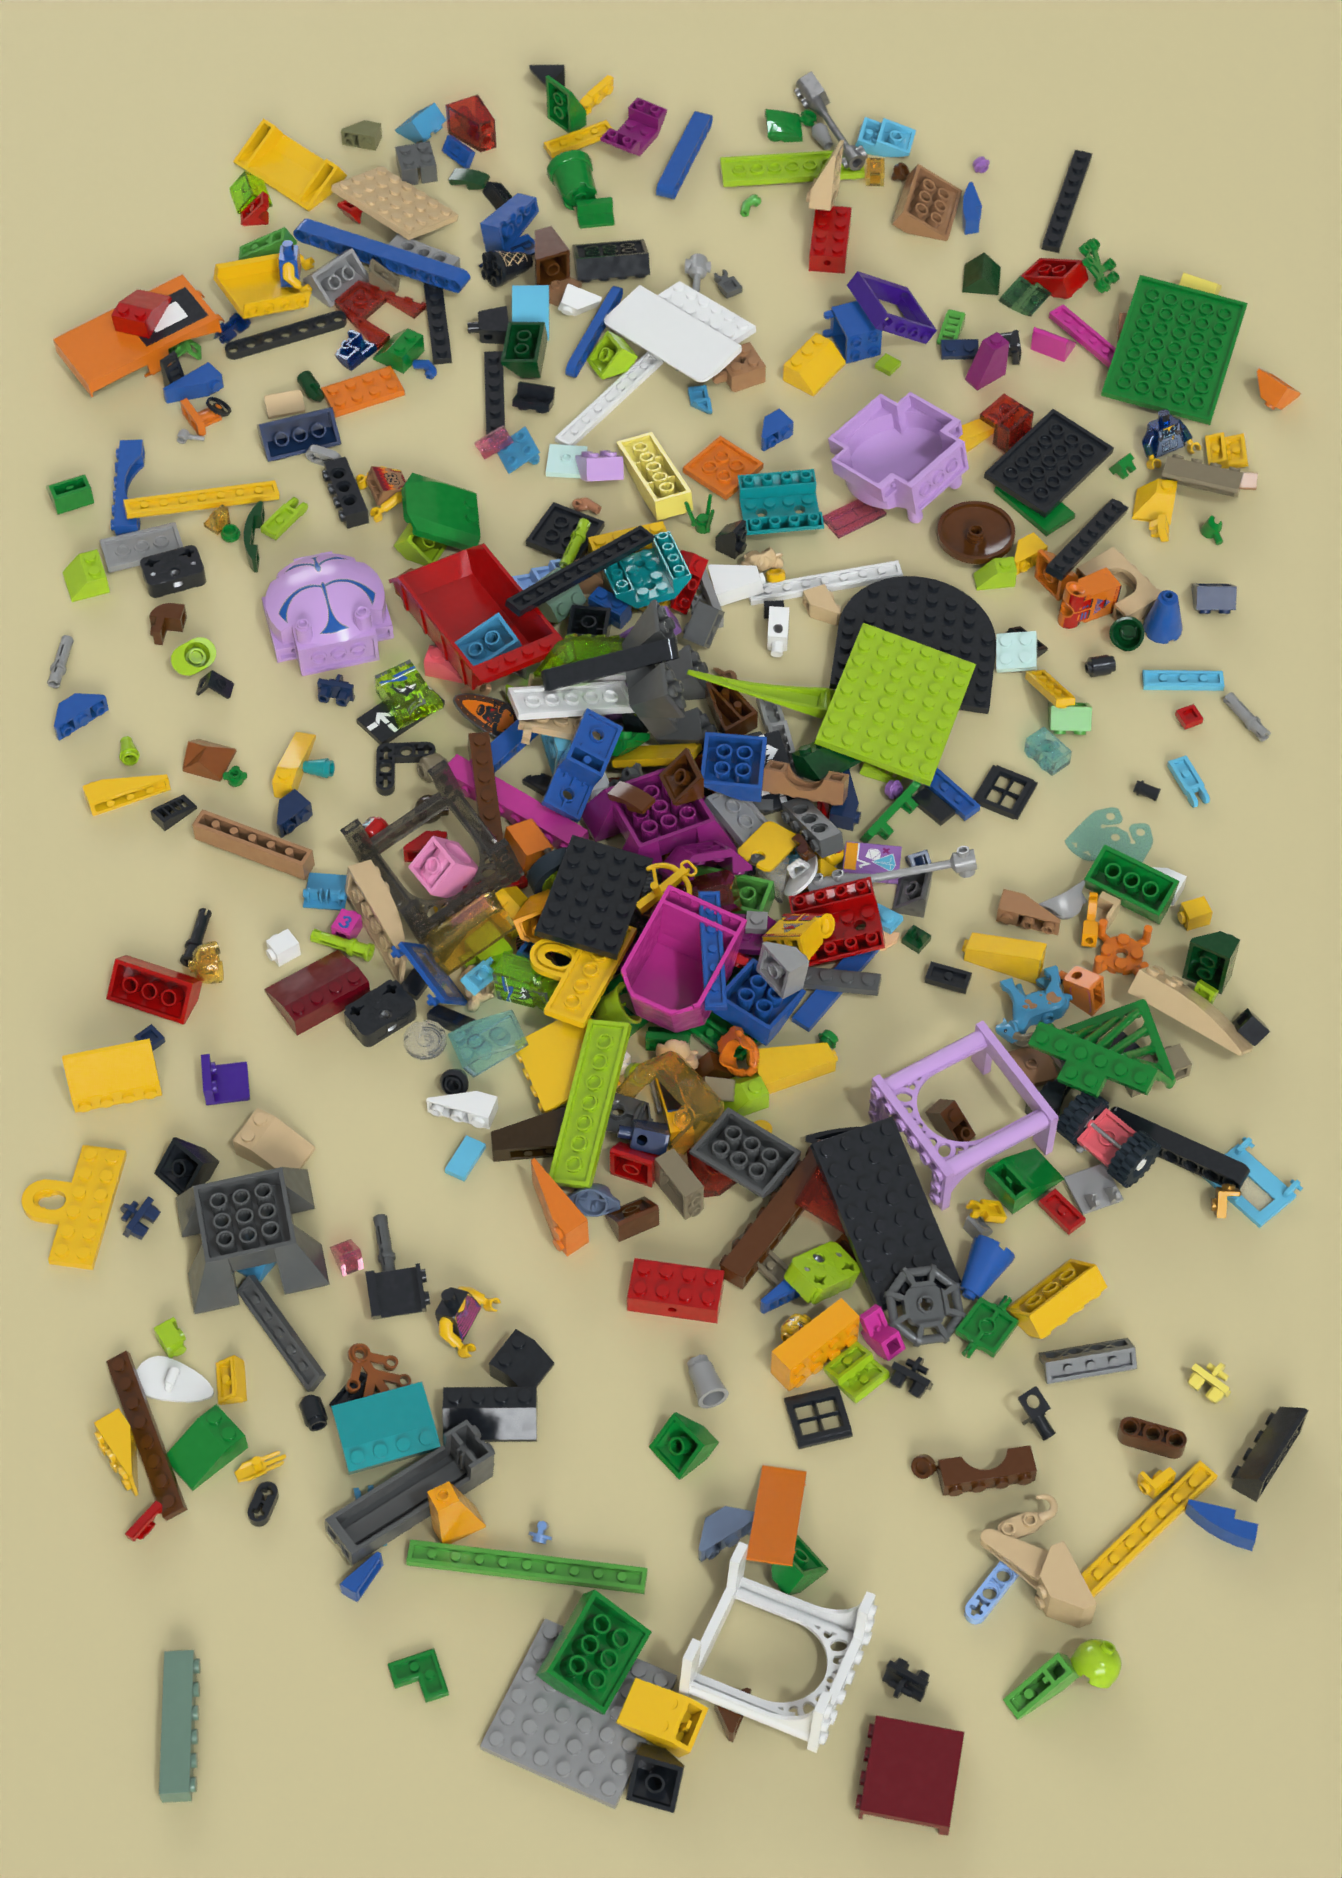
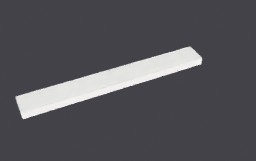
M649 352L644 354L627 372L555 437V442L560 445H576L663 364V361Z
M897 560L793 578L776 583L770 582L763 584L764 593L749 597V601L752 606L764 604V601L803 597V590L823 584L831 592L867 586L883 579L901 577L903 572Z

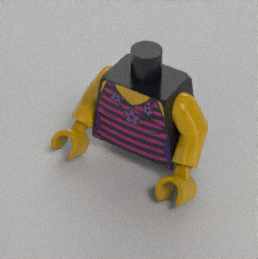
M460 1286L457 1289L450 1287L442 1292V1300L435 1312L439 1325V1335L452 1347L458 1348V1355L461 1358H469L472 1356L468 1351L474 1352L476 1347L472 1343L463 1344V1341L481 1309L480 1304H483L485 1311L495 1312L497 1310L492 1307V1303L500 1304L501 1302L498 1298H485V1294L471 1287Z

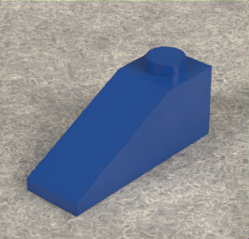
M207 362L164 387L165 402L168 404L179 402L185 398L190 400L210 396L224 388L222 374Z

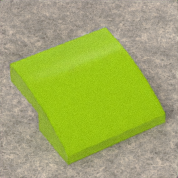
M858 1341L823 1367L828 1377L854 1403H858L890 1377L889 1371L873 1358V1353Z

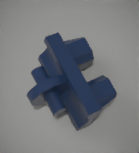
M338 674L336 679H318L319 702L327 703L330 698H336V704L344 707L348 705L349 701L354 702V685L343 681V675Z
M148 1196L138 1211L136 1208L139 1204L136 1201H133L131 1205L124 1203L121 1206L120 1210L123 1212L121 1220L127 1222L131 1218L122 1235L127 1238L132 1235L140 1240L143 1239L149 1228L140 1222L144 1217L151 1223H154L161 1213L159 1209L152 1205L154 1201Z

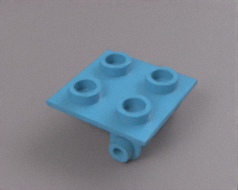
M526 426L495 447L509 474L528 461L534 465L539 463L540 457L538 454L540 451Z
M309 872L307 887L303 889V908L345 909L347 875Z

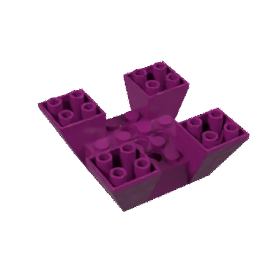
M665 768L626 781V783L638 787L655 798L656 802L644 814L628 811L625 804L611 801L607 794L614 787L611 786L601 791L589 801L581 816L595 842L622 833L626 840L622 850L653 858V864L663 863L662 855L672 852L678 845L717 840L733 849L736 853L738 852V848L726 828L704 802L706 799L705 794L702 799L678 806L673 805L659 777V774ZM712 860L705 861V864H703L704 866L717 869L722 868ZM662 876L661 883H663L666 880L664 876Z

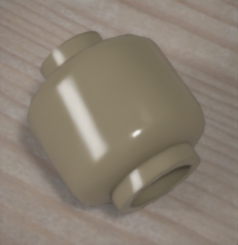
M438 753L424 756L420 759L419 764H417V772L420 778L427 782L442 779V769L448 764V761Z

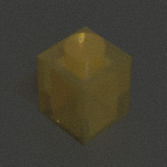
M867 158L866 186H884L885 158Z

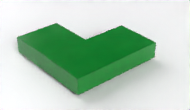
M434 1648L388 1663V1669L395 1689L419 1681L426 1703L449 1695Z

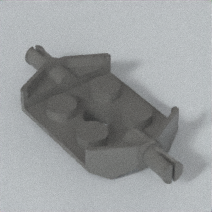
M615 1093L606 1131L617 1134L619 1125L631 1127L633 1119L653 1121L648 1102ZM615 1109H622L624 1111L622 1115H615L612 1112Z

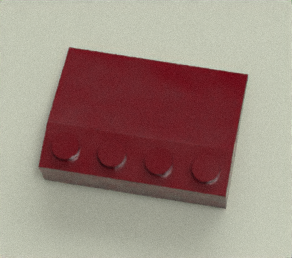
M336 950L264 990L298 1036L344 1011L348 1004L353 1003L370 992V985L359 967L339 950Z

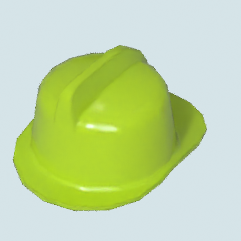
M203 637L191 639L173 651L171 664L179 674L185 676L194 675L214 662L216 658L215 646L210 640Z

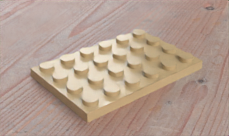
M382 166L332 184L331 191L358 207L407 240L458 220V214L450 208L445 207L437 200L426 195L425 192L413 187L412 184L402 181L399 176L394 175Z

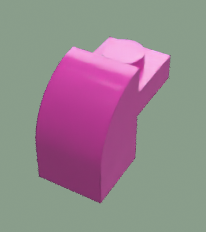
M873 1305L860 1315V1323L863 1327V1330L860 1332L866 1343L878 1356L890 1361L906 1349L899 1331L888 1325L882 1308L879 1305Z

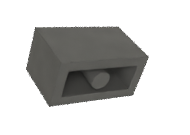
M698 601L692 608L690 622L684 627L683 638L709 649L725 612Z

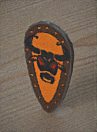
M473 693L458 694L453 698L454 705L463 717L481 731L489 732V735L493 738H497L517 720L512 705L502 700Z

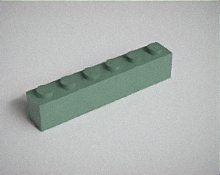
M194 1650L164 1651L159 1796L162 1803L192 1801L193 1792H197V1778L193 1777V1768L198 1767V1755L194 1753V1744H198L199 1739L198 1729H195V1720H199V1706L195 1705V1698L200 1696V1683L196 1682V1674H199L201 1671L200 1658L196 1659Z

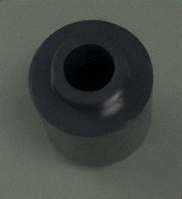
M1113 656L1089 657L1087 662H1085V671L1091 677L1109 675L1116 670V662Z
M315 1395L305 1396L300 1402L299 1408L306 1427H309L310 1431H318L325 1428L328 1417L321 1397Z

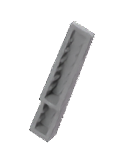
M756 698L766 733L779 730L793 772L803 780V777L798 776L791 754L795 752V748L781 705Z

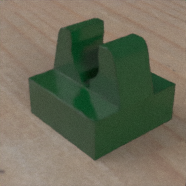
M912 925L902 938V944L918 954L931 941V935L915 925Z

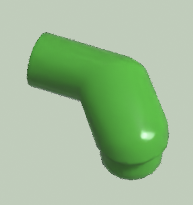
M756 194L748 197L742 203L740 214L743 217H747L752 205L755 207L758 204L760 205L761 198Z

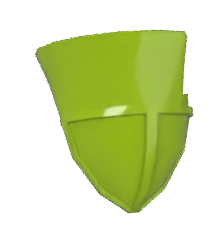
M620 982L611 992L600 999L595 1008V1020L638 1024L642 1021L640 1016H628L623 1006L627 1004L626 1002L621 1003L619 993L625 987L624 982Z

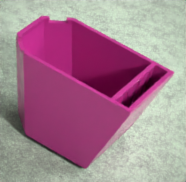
M668 885L621 968V974L636 1015L674 1033L705 1025L712 1012L705 1011V998L720 974L724 963L726 984L731 977L747 920ZM699 906H704V910L706 908H709L710 911L713 910L715 915H717V912L719 915L721 914L722 925L707 919V917L700 916ZM700 922L704 923L706 927L711 926L716 928L717 932L720 930L723 933L724 955L704 990Z

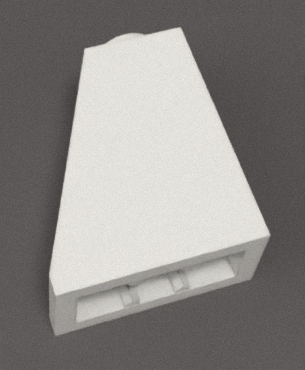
M708 565L720 606L765 592L763 584H766L763 572L759 573L757 566Z

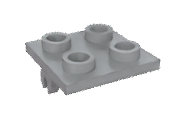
M1103 1163L1064 1177V1181L1082 1215L1123 1201L1119 1189L1113 1178L1108 1174V1169Z

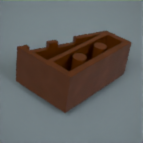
M711 682L706 683L705 699L719 733L746 735L758 728V712L738 691Z

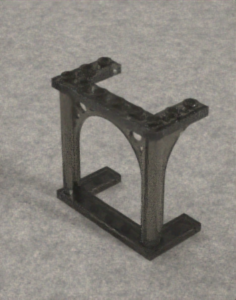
M445 759L427 771L438 792L385 829L369 838L357 818L340 830L359 863L371 859L373 864L379 868L383 881L387 882L390 887V893L397 910L404 918L419 944L431 941L438 933L448 929L460 918L466 917L476 907L483 905L486 899L497 891L518 881L524 875L508 841L504 838L498 842L465 799V795ZM449 807L476 843L480 855L479 867L470 884L458 894L442 900H424L406 890L380 854ZM489 859L490 863L485 864V861ZM488 869L496 871L489 877H484L482 875V873ZM434 906L437 907L438 911L428 917L429 909Z

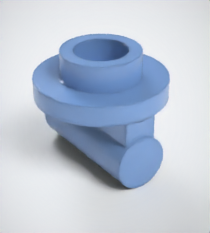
M545 1521L538 1522L537 1533L529 1531V1535L533 1536L532 1541L546 1544L547 1540H552L551 1536L545 1535L549 1527Z

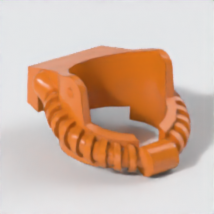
M732 1026L717 1042L718 1052L720 1053L719 1062L737 1077H752L758 1071L759 1049L754 1040L744 1034L741 1027ZM739 1045L749 1050L750 1053L748 1063L751 1066L747 1070L739 1069L736 1057H733Z

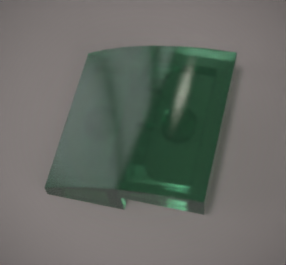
M1019 276L1000 297L999 302L1018 313L1032 316L1048 299L1051 292L1038 282L1032 285L1022 276Z

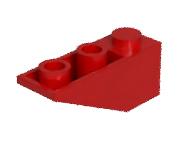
M681 550L680 553L692 578L675 599H671L670 608L687 615L709 560L695 553Z

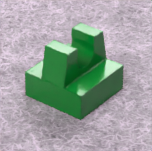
M1129 453L1111 466L1109 470L1113 475L1117 473L1122 479H1125L1129 476L1126 469L1129 473L1136 470L1132 461L1135 458Z

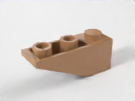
M1003 889L996 921L1020 926L1025 929L1041 931L1046 934H1059L1061 922L1059 918L1027 895Z

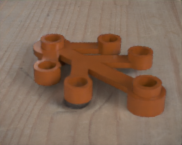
M357 1343L350 1347L348 1359L353 1365L350 1379L345 1386L347 1392L354 1394L360 1389L359 1376L361 1368L367 1374L363 1397L373 1395L375 1387L379 1393L389 1391L390 1389L385 1382L396 1384L398 1388L411 1384V1378L407 1374L398 1375L377 1370L372 1365V1363L382 1364L386 1370L393 1371L398 1365V1359L395 1356L371 1353L368 1346L362 1343ZM355 1353H361L363 1358H357ZM387 1361H393L394 1366L388 1365ZM400 1379H405L407 1384L403 1385ZM349 1383H355L357 1388H351Z

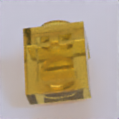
M221 505L218 509L214 510L209 519L204 522V527L217 535L221 533L225 525L231 524L228 508Z

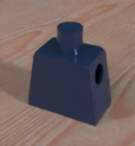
M633 1119L631 1127L619 1125L617 1138L627 1139L631 1149L656 1155H662L667 1151L670 1134L666 1123Z

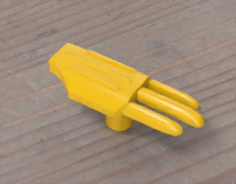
M276 1451L263 1457L255 1456L243 1462L239 1469L234 1472L238 1483L250 1481L283 1465L284 1461L282 1460L286 1458V1455H281L264 1463V1461L280 1454V1451Z

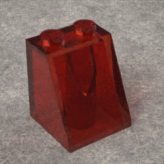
M478 94L446 104L447 130L450 135L480 153L497 147L495 119Z

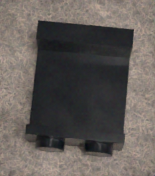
M420 1263L415 1264L416 1267L379 1273H375L374 1270L365 1272L372 1320L427 1312L426 1305H430L429 1291L424 1292L423 1283L427 1282L425 1269L420 1268Z

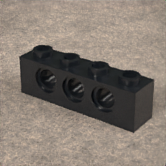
M346 456L324 462L323 479L329 483L327 484L329 494L334 495L333 503L335 508L340 510L338 511L340 521L345 523L347 529L368 524V509Z

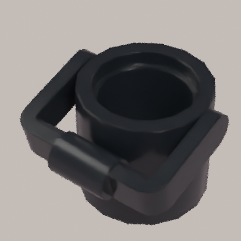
M1013 330L1000 333L1009 342L1008 357H1012L1013 365H1020L1022 352L1019 331Z

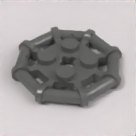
M935 1264L914 1268H901L899 1275L883 1295L886 1298L890 1324L888 1325L897 1329L915 1347L941 1342L944 1344L948 1343L953 1332L962 1319L966 1317L959 1289L961 1285L936 1268ZM927 1275V1281L916 1282L914 1279L917 1276ZM936 1278L948 1288L945 1290L938 1288L936 1283H934V1279ZM906 1281L910 1287L904 1292V1295L897 1293ZM950 1293L954 1309L949 1307L947 1295ZM922 1299H925L926 1303L931 1305L927 1308V1311L920 1306ZM895 1301H901L903 1315L898 1317ZM945 1316L953 1317L946 1328H944L941 1323ZM908 1320L910 1325L917 1327L916 1333L907 1328L902 1322ZM935 1327L937 1334L923 1335L926 1328Z

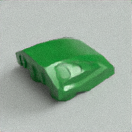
M765 109L768 129L767 136L771 141L778 142L781 140L785 143L803 142L801 122L798 119L800 117L799 114Z
M621 732L611 756H620L631 752L648 741L650 733Z

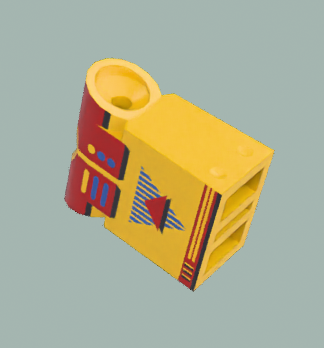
M784 913L782 920H779L762 936L763 942L767 941L797 947L810 960L822 945L823 939L829 938L833 934L835 920L829 913Z

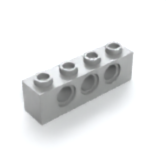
M399 234L388 244L460 268L459 257L413 239L407 240Z

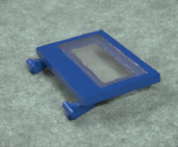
M400 942L398 944L400 949H396L395 946L391 947L393 951L391 953L392 957L400 958L405 955L436 997H432L431 994L427 995L429 999L427 1004L429 1006H437L439 1003L465 1006L468 1003L426 945Z

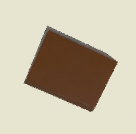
M685 748L659 774L675 806L704 798V778L690 750Z
M644 1196L622 1205L620 1210L605 1214V1217L617 1240L621 1242L658 1226L659 1207Z

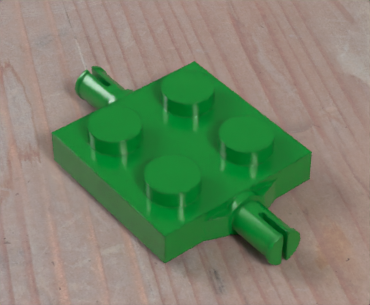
M1004 1295L998 1305L990 1303L982 1297L978 1299L955 1330V1334L968 1343L967 1347L962 1351L964 1357L966 1356L969 1359L976 1349L985 1352L993 1358L996 1356L1019 1324V1320L1009 1315L1006 1311L1007 1307L1012 1303L1010 1297L1008 1298L1007 1295Z

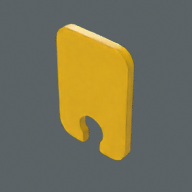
M768 821L763 823L739 847L737 853L747 862L753 854L763 855L765 859L759 861L756 864V868L770 872L795 849L797 845L791 838L796 834L775 822Z

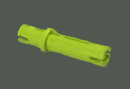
M581 518L575 531L571 533V540L559 563L560 568L568 566L575 560L580 546L586 540V533L591 526L589 520Z

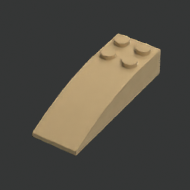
M371 859L348 866L345 885L346 896L354 910L361 915L365 929L394 979L402 984L407 957L404 955L400 958H393L391 947L395 946L396 949H400L398 944L405 942V937L397 907L390 893V887L387 882L383 881L379 868L373 864Z
M1156 965L1139 969L1128 993L1139 999H1145L1149 1005L1239 1056L1252 1051L1253 1047L1236 1030L1227 1017L1204 997L1184 985L1182 979L1176 976H1168L1163 968Z

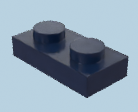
M978 339L941 340V360L974 359L979 349Z

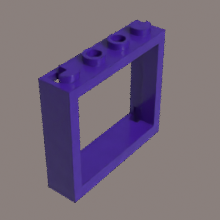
M859 271L856 272L847 284V287L876 329L927 344L936 333L937 329L908 287ZM879 299L897 305L905 318L888 313Z

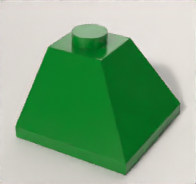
M675 1412L650 1444L649 1448L680 1480L707 1460L719 1444V1441L703 1425Z
M798 1535L792 1566L771 1564L772 1579L778 1584L779 1590L788 1595L801 1593L829 1570Z

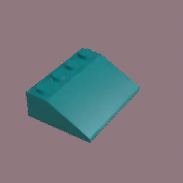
M422 1382L331 1406L349 1475L427 1454L441 1447Z

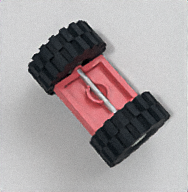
M1081 1092L1080 1095L1078 1094L1069 1103V1106L1063 1110L1064 1113L1059 1117L1057 1132L1071 1144H1080L1107 1166L1109 1168L1107 1170L1108 1174L1125 1188L1131 1187L1133 1183L1138 1182V1179L1142 1178L1146 1171H1149L1150 1166L1156 1161L1155 1158L1160 1154L1158 1152L1161 1151V1145L1142 1130L1137 1133L1109 1110V1102L1100 1095L1096 1098Z

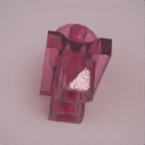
M503 425L477 440L474 444L485 460L512 444L513 439Z

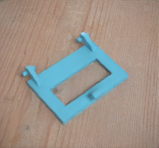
M1243 1137L1242 1140L1244 1142L1241 1145L1237 1144L1225 1155L1247 1165L1250 1173L1240 1189L1241 1196H1227V1200L1260 1228L1296 1198L1297 1195L1293 1191L1296 1189L1301 1191L1303 1187L1300 1186L1301 1182L1292 1179L1290 1181L1292 1185L1288 1188L1245 1150L1248 1146L1253 1148L1255 1145L1252 1143L1251 1138ZM1204 1178L1215 1189L1216 1187H1222L1221 1185Z

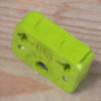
M830 1241L794 1257L784 1274V1279L807 1303L811 1302L814 1305L851 1288L861 1270L858 1263L838 1243Z

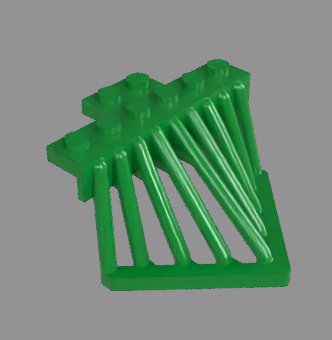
M1145 999L1061 1029L1056 1028L1052 1023L1045 1024L1039 1021L1028 1042L1030 1048L1065 1062L1057 1077L1058 1082L1096 1098L1099 1097L1107 1079L1147 1096L1155 1080L1164 1083L1168 1089H1171L1176 1082ZM1143 1017L1144 1024L1142 1027L1110 1048L1113 1040L1136 1018ZM1104 1034H1106V1035L1098 1042L1099 1038L1102 1037ZM1150 1036L1152 1041L1150 1045L1123 1053L1125 1048L1141 1037ZM1156 1053L1159 1061L1156 1064L1138 1058Z

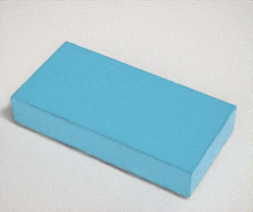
M466 1135L446 1166L445 1173L465 1182L486 1149V1144Z

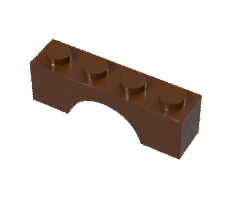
M1031 1445L1007 1449L1004 1461L999 1466L989 1470L973 1468L961 1456L938 1460L937 1474L943 1496L950 1495L954 1497L964 1492L973 1491L974 1493H979L989 1488L1003 1489L1013 1484H1030L1036 1479L1037 1468Z

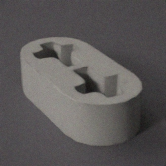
M314 444L305 453L306 458L310 462L324 466L326 461L341 458L340 454L336 451Z

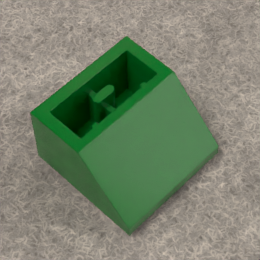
M86 475L76 476L46 486L57 514L94 504L91 486Z

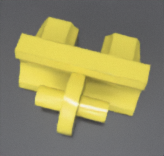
M1196 1363L1191 1368L1193 1373L1188 1380V1384L1197 1391L1200 1390L1205 1382L1212 1386L1205 1396L1214 1404H1217L1224 1396L1228 1397L1231 1393L1230 1388L1218 1380V1378H1221L1223 1381H1226L1229 1378L1223 1372L1226 1366L1223 1363H1220L1217 1367L1209 1363L1206 1368L1212 1374Z

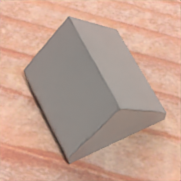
M970 1216L966 1218L963 1229L973 1239L975 1236L978 1237V1235L988 1237L993 1233L992 1229L980 1216L977 1219Z

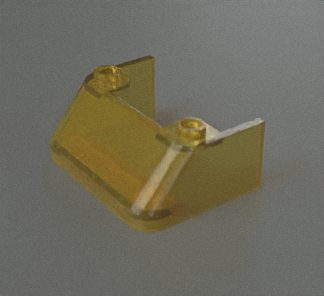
M668 1051L639 1064L616 1089V1092L635 1098L646 1085L652 1083L657 1078L681 1105L674 1117V1122L681 1131L667 1148L668 1150L674 1148L677 1153L685 1155L722 1115L724 1103L679 1053Z

